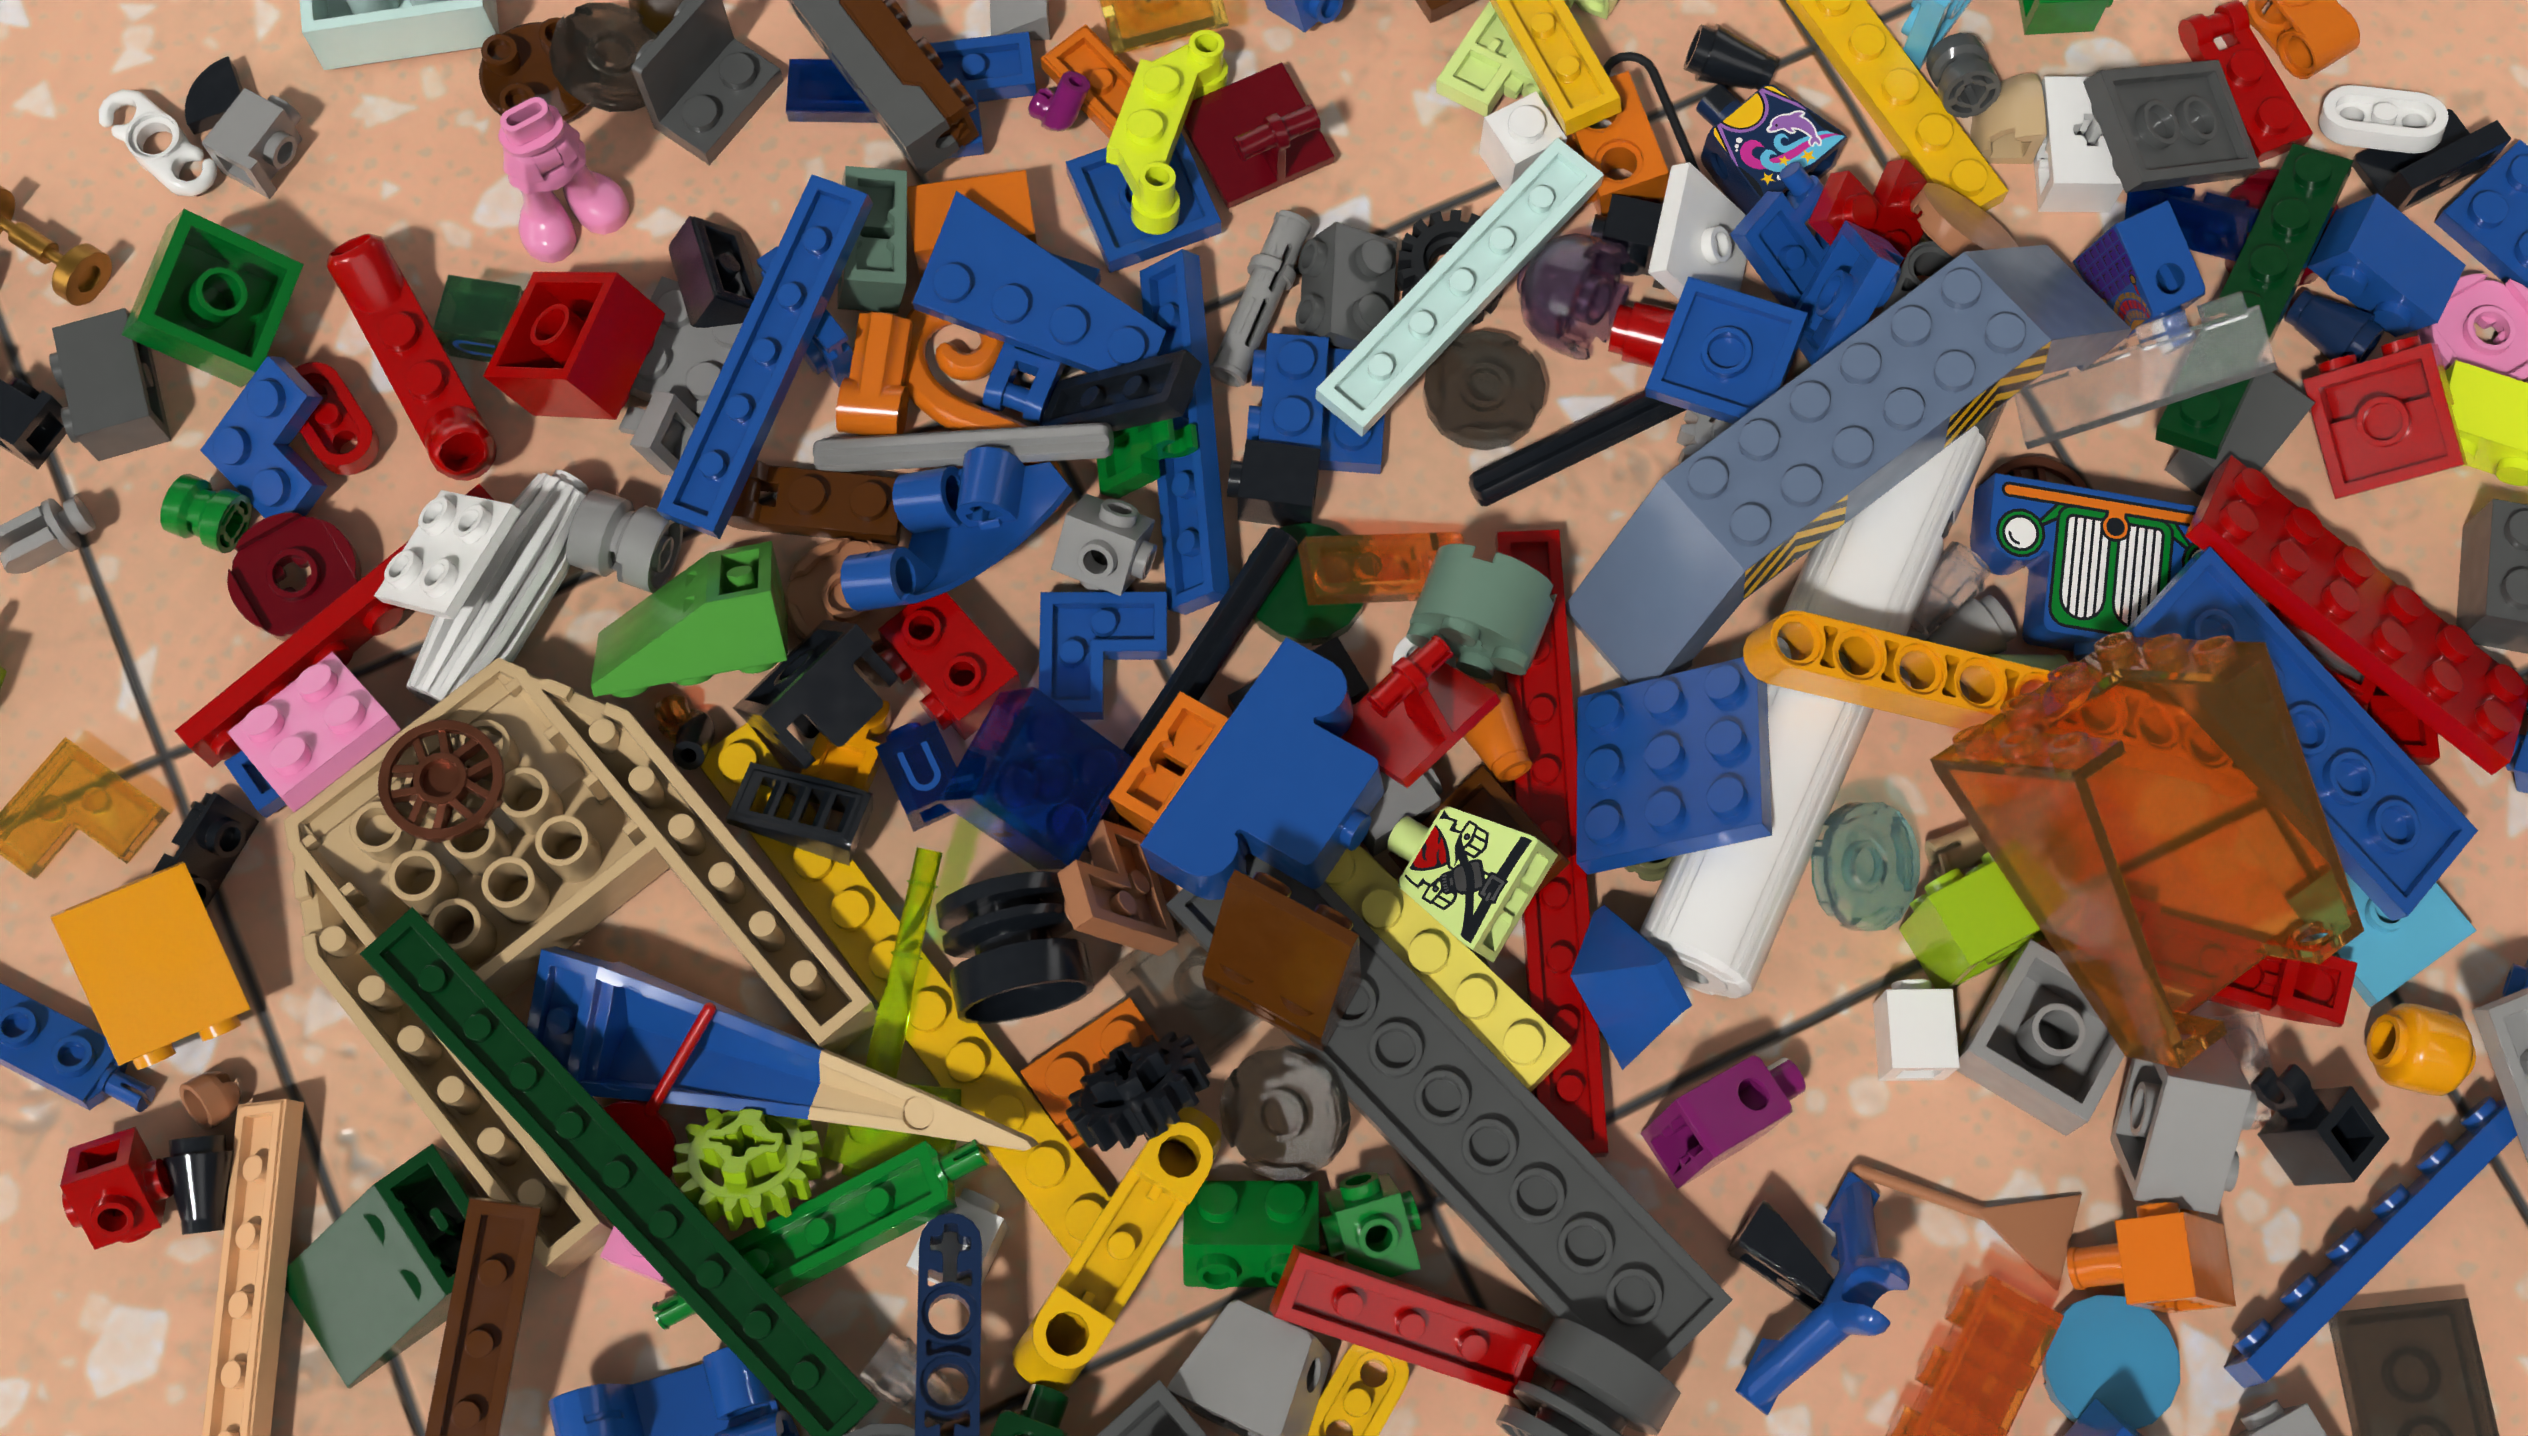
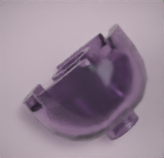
M1578 233L1559 236L1543 246L1520 270L1517 279V291L1520 294L1519 303L1523 322L1540 344L1573 359L1587 360L1590 358L1588 348L1596 336L1605 343L1610 339L1619 304L1625 305L1629 293V286L1619 283L1620 263L1630 262L1629 254L1623 244L1602 237Z

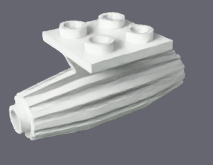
M557 469L552 476L547 473H539L512 504L441 490L437 497L424 507L418 519V527L403 551L394 556L387 565L384 573L385 579L374 595L383 603L434 615L406 684L407 689L414 696L433 707L495 659L501 658L511 663L515 660L569 570L570 565L566 558L568 533L574 515L589 490L587 485L568 472Z

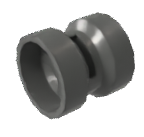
M1968 33L1950 35L1939 41L1930 50L1926 59L1927 71L1935 86L1938 87L1939 98L1947 113L1961 118L1976 116L1986 111L1998 99L2001 92V82L1995 69L1989 63V56L1978 37Z

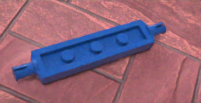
M0 983V1065L88 1110L100 1104L108 1096L135 1108L138 1112H143L148 1108V1104L144 1099L152 1102L156 1088L126 1074L128 1062L118 1066L104 1035Z

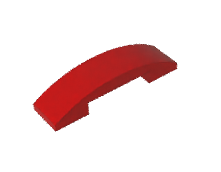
M2096 886L2092 888L2076 950L2106 965L2148 982L2221 1005L2303 1023L2339 1028L2344 1024L2358 963L2295 944H2290L2285 950H2281L2158 914V904Z

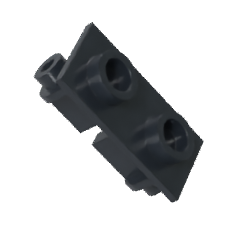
M214 792L212 795L206 793L200 803L197 801L192 802L190 805L191 811L171 841L179 846L178 851L174 857L164 853L152 872L155 873L179 862H185L205 909L259 823L257 819Z

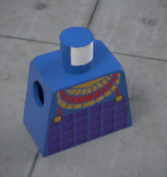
M2168 200L2114 224L2073 261L2084 282L2131 328L2129 336L2124 340L2150 330L2164 358L2173 356L2198 342V338L2183 311L2205 295V285Z

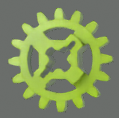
M707 1108L705 1111L708 1123L704 1127L689 1123L685 1127L689 1143L677 1144L674 1147V1154L678 1165L672 1167L677 1187L701 1210L712 1224L722 1215L726 1216L730 1231H737L743 1219L753 1217L754 1223L758 1228L766 1227V1214L774 1210L785 1218L792 1215L789 1200L793 1197L809 1200L812 1193L808 1180L820 1179L822 1177L819 1158L823 1156L818 1133L813 1131L811 1121L806 1119L765 1115L763 1111L756 1109L730 1110L721 1114L717 1109Z

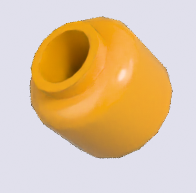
M2401 1003L2378 1017L2368 1033L2367 1054L2369 1059L2373 1063L2377 1075L2385 1083L2393 1087L2426 1095L2444 1096L2454 1091L2472 1072L2475 1065L2476 1051L2472 1035L2466 1023L2450 1012L2418 1004Z

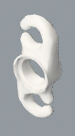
M122 89L110 94L103 100L99 108V124L106 128L113 125L114 113L120 107L128 105L136 107V113L129 123L112 127V136L124 141L140 166L151 173L172 193L178 196L195 197L206 192L213 185L217 177V165L210 158L202 162L201 175L196 179L189 181L180 180L179 175L182 167L190 161L203 160V150L192 145L177 122L140 91ZM157 132H169L172 134V142L165 151L158 154L143 152V145L152 134Z

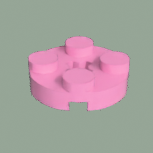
M2476 273L2460 277L2438 323L2417 330V336L2419 335L2421 344H2438L2445 371L2455 360L2523 382L2528 381V288L2511 279L2505 284L2495 280H2485L2489 274ZM2474 323H2477L2482 329L2492 326L2499 335L2493 340L2494 345L2487 344L2477 337Z

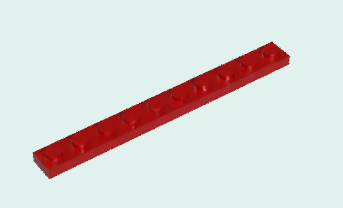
M1560 530L1497 532L1495 539L1496 552L1513 557L1539 571L1553 584L1550 595L1557 594L1550 618L1532 665L1527 670V673L1525 675H1516L1504 672L1506 693L1511 695L1528 756L1532 762V767L1529 771L1512 781L1513 798L1571 862L1531 899L1522 914L1528 1005L1558 1032L1572 1048V1051L1534 1089L1535 1097L1594 1158L1606 1157L1609 1151L1599 1027L1570 976L1590 923L1587 874L1576 863L1577 746Z

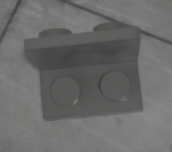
M683 0L678 6L673 20L656 39L648 40L640 48L632 65V72L654 128L709 166L784 81L780 68L734 39L722 0Z

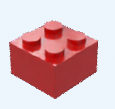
M533 272L483 377L533 416L617 420L621 409L630 397V390L639 370L654 346L655 336L666 314L618 272Z

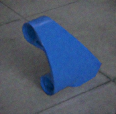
M976 447L968 450L964 454L962 469L948 466L901 474L895 479L892 500L899 521L912 533L908 549L898 547L849 555L843 561L840 576L845 600L853 610L861 612L919 603L948 592L978 576L1023 543L1054 513L1073 489L1051 462L1025 466L1012 453L995 447Z
M729 1347L719 1349L704 1356L702 1364L635 1384L605 1383L591 1385L561 1394L548 1401L555 1436L800 1435L791 1416L786 1411L780 1410L776 1397Z

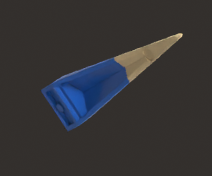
M557 946L541 949L527 1028L591 1096L648 1102L703 1006L711 1002L716 1005V1012L663 1103L731 1111L756 1109L763 1111L765 1115L875 1128L964 1142H972L975 1139L977 1144L1022 1151L1039 1144L1031 1136L623 962L612 963Z

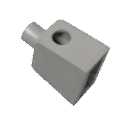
M1233 1300L1227 1304L1180 1367L1167 1389L1188 1411L1240 1436H1307L1331 1364V1354L1316 1336L1305 1330V1327L1275 1318L1270 1310L1266 1313L1240 1300Z

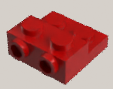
M2419 335L2400 339L2380 346L2383 357L2359 364L2356 354L2335 358L2317 365L2320 375L2303 379L2307 397L2315 402L2311 412L2335 499L2467 465L2451 406L2454 405L2438 344L2428 343L2422 345Z

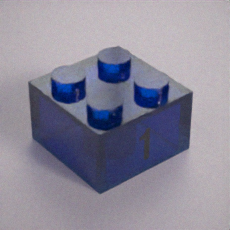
M1030 687L1003 691L997 696L938 802L1036 869H1063L1073 861L1079 860L1110 803L1108 796L1134 758L1037 688Z

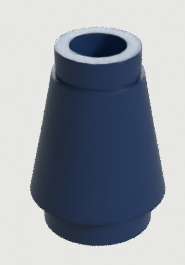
M2304 290L2299 295L2285 317V322L2294 326L2295 330L2329 360L2356 354L2358 364L2365 362L2385 331V328L2374 323L2375 315L2320 295H2314L2307 290Z

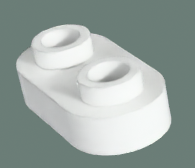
M2347 85L2332 90L2326 96L2319 117V127L2328 139L2345 146L2413 154L2424 153L2432 150L2441 142L2448 122V111L2441 101L2425 93Z

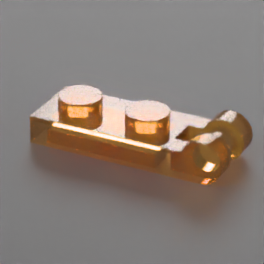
M1458 532L1305 537L1298 546L1307 603L1308 605L1418 601L1430 570L1428 560L1433 562L1436 552L1441 546L1465 544L1464 536Z

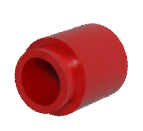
M1637 301L1634 307L1619 304L1610 335L1608 352L1622 355L1621 361L1653 368L1675 310Z

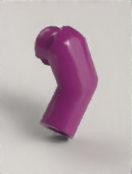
M1067 71L1063 73L1055 93L1048 88H1042L1033 96L1028 106L1030 116L1042 121L1041 126L1049 131L1058 132L1068 129L1079 115L1091 87L1090 82L1078 72Z

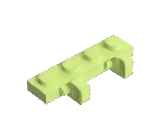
M1564 0L1569 10L1575 2L1582 11L1603 19L1608 18L1618 3V0ZM1489 1L1436 79V93L1484 117L1490 115L1503 93L1506 97L1517 99L1519 94L1525 97L1536 91L1546 107H1549Z

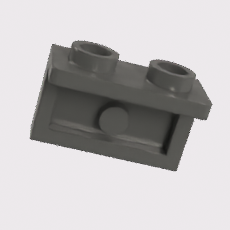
M1334 222L1307 241L1300 253L1298 262L1299 271L1302 274L1301 301L1295 317L1299 335L1329 337L1330 345L1354 350L1394 308L1397 242L1339 222Z

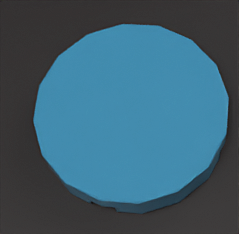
M2095 1295L2068 1305L2049 1323L2039 1347L2040 1365H2042L2043 1376L2046 1381L2044 1386L2049 1398L2074 1423L2094 1399L2097 1398L2135 1430L2153 1424L2171 1406L2180 1383V1355L2169 1328L2150 1309L2127 1305L2125 1296Z

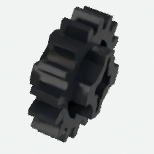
M1172 1031L1168 1032L1157 1042L1152 1034L1146 1036L1139 1047H1133L1131 1042H1128L1109 1052V1059L1103 1058L1099 1061L1098 1064L1101 1069L1093 1074L1083 1076L1079 1081L1084 1088L1069 1095L1068 1099L1072 1106L1066 1109V1114L1088 1148L1098 1144L1101 1151L1107 1152L1118 1141H1120L1124 1149L1130 1148L1137 1136L1144 1135L1147 1140L1161 1135L1169 1130L1168 1123L1176 1124L1181 1120L1178 1115L1181 1109L1196 1106L1200 1101L1195 1093L1209 1087L1210 1082L1206 1075L1211 1072V1068L1197 1043H1194L1190 1035L1186 1034L1178 1039L1176 1033Z

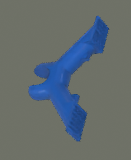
M1852 1172L1847 1173L1822 1222L1836 1234V1245L1831 1256L1839 1261V1271L1823 1302L1797 1325H1794L1779 1340L1762 1338L1735 1390L1765 1415L1769 1414L1781 1392L1849 1335L1876 1336L1884 1333L1891 1323L1883 1314L1872 1307L1886 1292L1908 1290L1910 1275L1906 1266L1894 1258L1880 1257L1873 1208L1880 1195Z

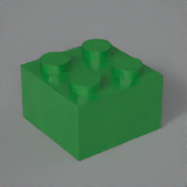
M183 209L165 229L121 335L238 387H243L251 380L267 357L304 264Z

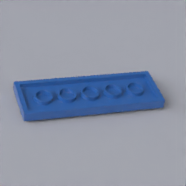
M2210 546L2196 553L2121 634L2391 921L2409 916L2477 833L2478 830Z

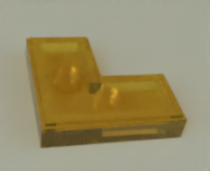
M65 737L1 810L0 855L24 873L36 879L79 829L127 864L170 813Z

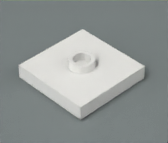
M1690 162L1671 167L1648 273L1678 300L1681 297L1688 276L1740 292L1747 258L1729 234L1746 215Z

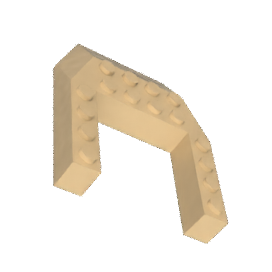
M501 658L495 659L347 771L304 806L284 819L288 850L292 852L295 868L292 873L295 898L300 902L305 936H302L305 961L488 1196L496 1200L543 1206L534 1255L544 1268L562 1278H565L603 1247L613 1227L594 1203L360 955L366 947L411 907L420 913L487 986L503 1000L537 973L541 949L553 946L568 949L652 881L671 868L817 1046L839 1054L881 1019L871 1000L628 710L608 702L603 704L574 692L567 685L550 678L542 679L528 673L525 668ZM455 720L472 725L482 731L498 749L503 758L505 769V785L501 797L503 803L484 822L486 826L482 829H476L460 838L442 841V843H434L433 841L419 839L407 834L389 818L379 797V771L389 749L406 732L431 721ZM450 733L453 752L471 740L462 734ZM438 734L422 738L428 755L441 752ZM413 745L404 752L397 765L419 764ZM482 748L465 762V766L470 768L489 758V756ZM493 772L477 781L476 784L490 791ZM392 778L391 790L413 787V778ZM468 793L461 803L475 814L485 801L474 794ZM415 801L395 803L396 808L406 820ZM430 806L420 827L428 829L433 827L437 808ZM453 810L447 828L466 821V819Z

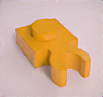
M883 700V707L841 747L832 745L819 732L810 751V754L816 761L807 769H802L800 774L869 791L885 755L883 744L874 742L871 739L883 734L890 725L892 713L889 701Z

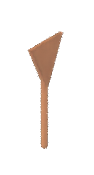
M1858 1163L1852 1167V1173L1859 1178L1985 1221L2056 1291L2059 1289L2082 1194L1984 1207Z

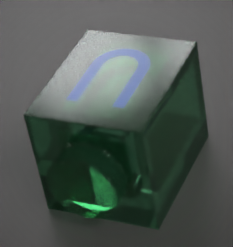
M448 275L433 331L449 356L490 362L524 292L519 285Z

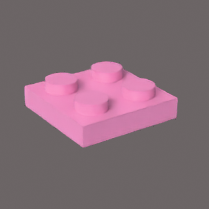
M331 652L317 664L305 669L296 680L263 705L251 710L242 721L227 731V733L293 812H296L401 729L342 661Z

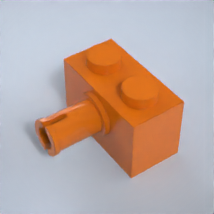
M2175 1202L2140 1205L2136 1207L2137 1218L2115 1220L2118 1243L2081 1248L2075 1246L2069 1247L2067 1251L2068 1273L2071 1283L2076 1290L2124 1284L2127 1305L2164 1313L2236 1306L2224 1224L2202 1218L2198 1211L2179 1209V1204Z

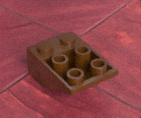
M1234 870L1227 883L1202 973L1206 990L1323 1052L1361 984L1359 934L1351 931L1354 926L1353 922L1335 909L1323 904H1317L1313 911L1290 899L1292 890L1276 878L1263 872H1256L1253 878Z

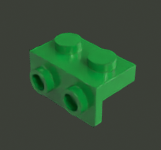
M1204 1181L1192 1202L1184 1210V1285L1187 1287H1206L1216 1290L1228 1287H1273L1277 1289L1294 1245L1319 1253L1318 1181Z

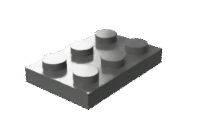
M2219 60L2100 70L2083 81L2091 102L2093 116L2100 125L2112 157L2114 171L2119 177L2125 193L2240 179L2261 168Z

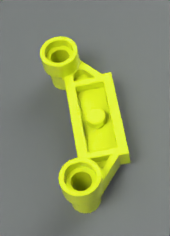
M1199 30L1191 35L1189 44L1154 61L1140 58L1107 144L1106 163L1118 165L1133 193L1131 201L1132 222L1139 230L1147 234H1165L1174 229L1179 221L1180 196L1175 189L1176 174L1172 167L1169 166L1192 101L1227 86L1228 64L1223 58L1224 40L1215 31Z

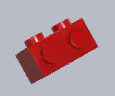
M947 592L923 602L909 604L878 629L885 648V652L879 657L898 676L899 679L897 681L900 684L905 685L908 681L912 680L925 695L919 701L922 708L942 731L951 725L966 740L1023 694L1019 673Z

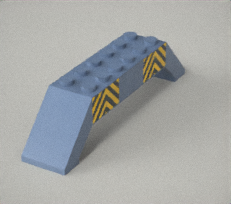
M2048 245L1965 251L1664 475L1565 604L1566 615L1627 685L1688 670L1693 666V659L1743 600L2041 375L2072 367H2077L2082 372L2127 338L2131 328Z

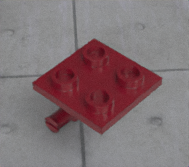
M1282 62L1193 100L1183 125L1185 132L1228 209L1335 161V156L1320 131L1321 122L1316 109L1312 104H1307L1306 106Z

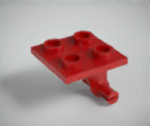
M1433 635L1431 640L1422 648L1418 647L1407 658L1401 657L1391 666L1392 671L1353 706V721L1349 730L1341 737V739L1374 756L1379 763L1380 771L1407 789L1501 702L1496 692L1445 663L1454 654L1450 651L1451 648L1437 635Z

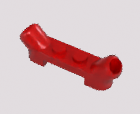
M367 233L348 240L329 253L326 267L354 314L425 446L432 464L438 472L455 480L469 481L482 476L491 468L495 461L497 452L495 440L381 236Z

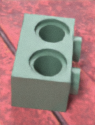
M845 166L842 185L867 193L873 202V206L839 278L837 309L898 313L906 287L907 171Z

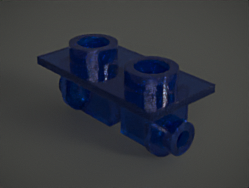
M2184 186L2127 193L2124 220L2168 200L2190 250L2232 261H2237L2246 242L2247 232H2251L2259 215V209L2249 207V200L2247 199L2236 200L2207 192L2201 202L2193 200L2195 189Z

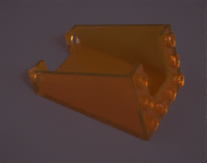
M2118 632L2098 640L2093 646L2095 651L2080 661L2062 665L2051 671L2047 676L2048 682L2033 692L2021 694L2005 701L2000 707L2001 713L1986 723L1974 725L1958 732L1952 738L1954 744L1930 760L1934 771L2126 1057L2181 1069L2227 1034L2223 1021L2189 1015L2192 1011L2267 956L2321 964L2361 934L2364 928L2266 643L2233 641L2232 637L2228 635L2215 636L2205 640L2182 639V636L2176 633L2165 634L2155 638L2134 637L2131 632ZM2328 933L2317 940L2299 942L2314 934ZM2180 1035H2191V1036H2190L2189 1038H2187V1039H2185V1040L2182 1041V1038H2181Z

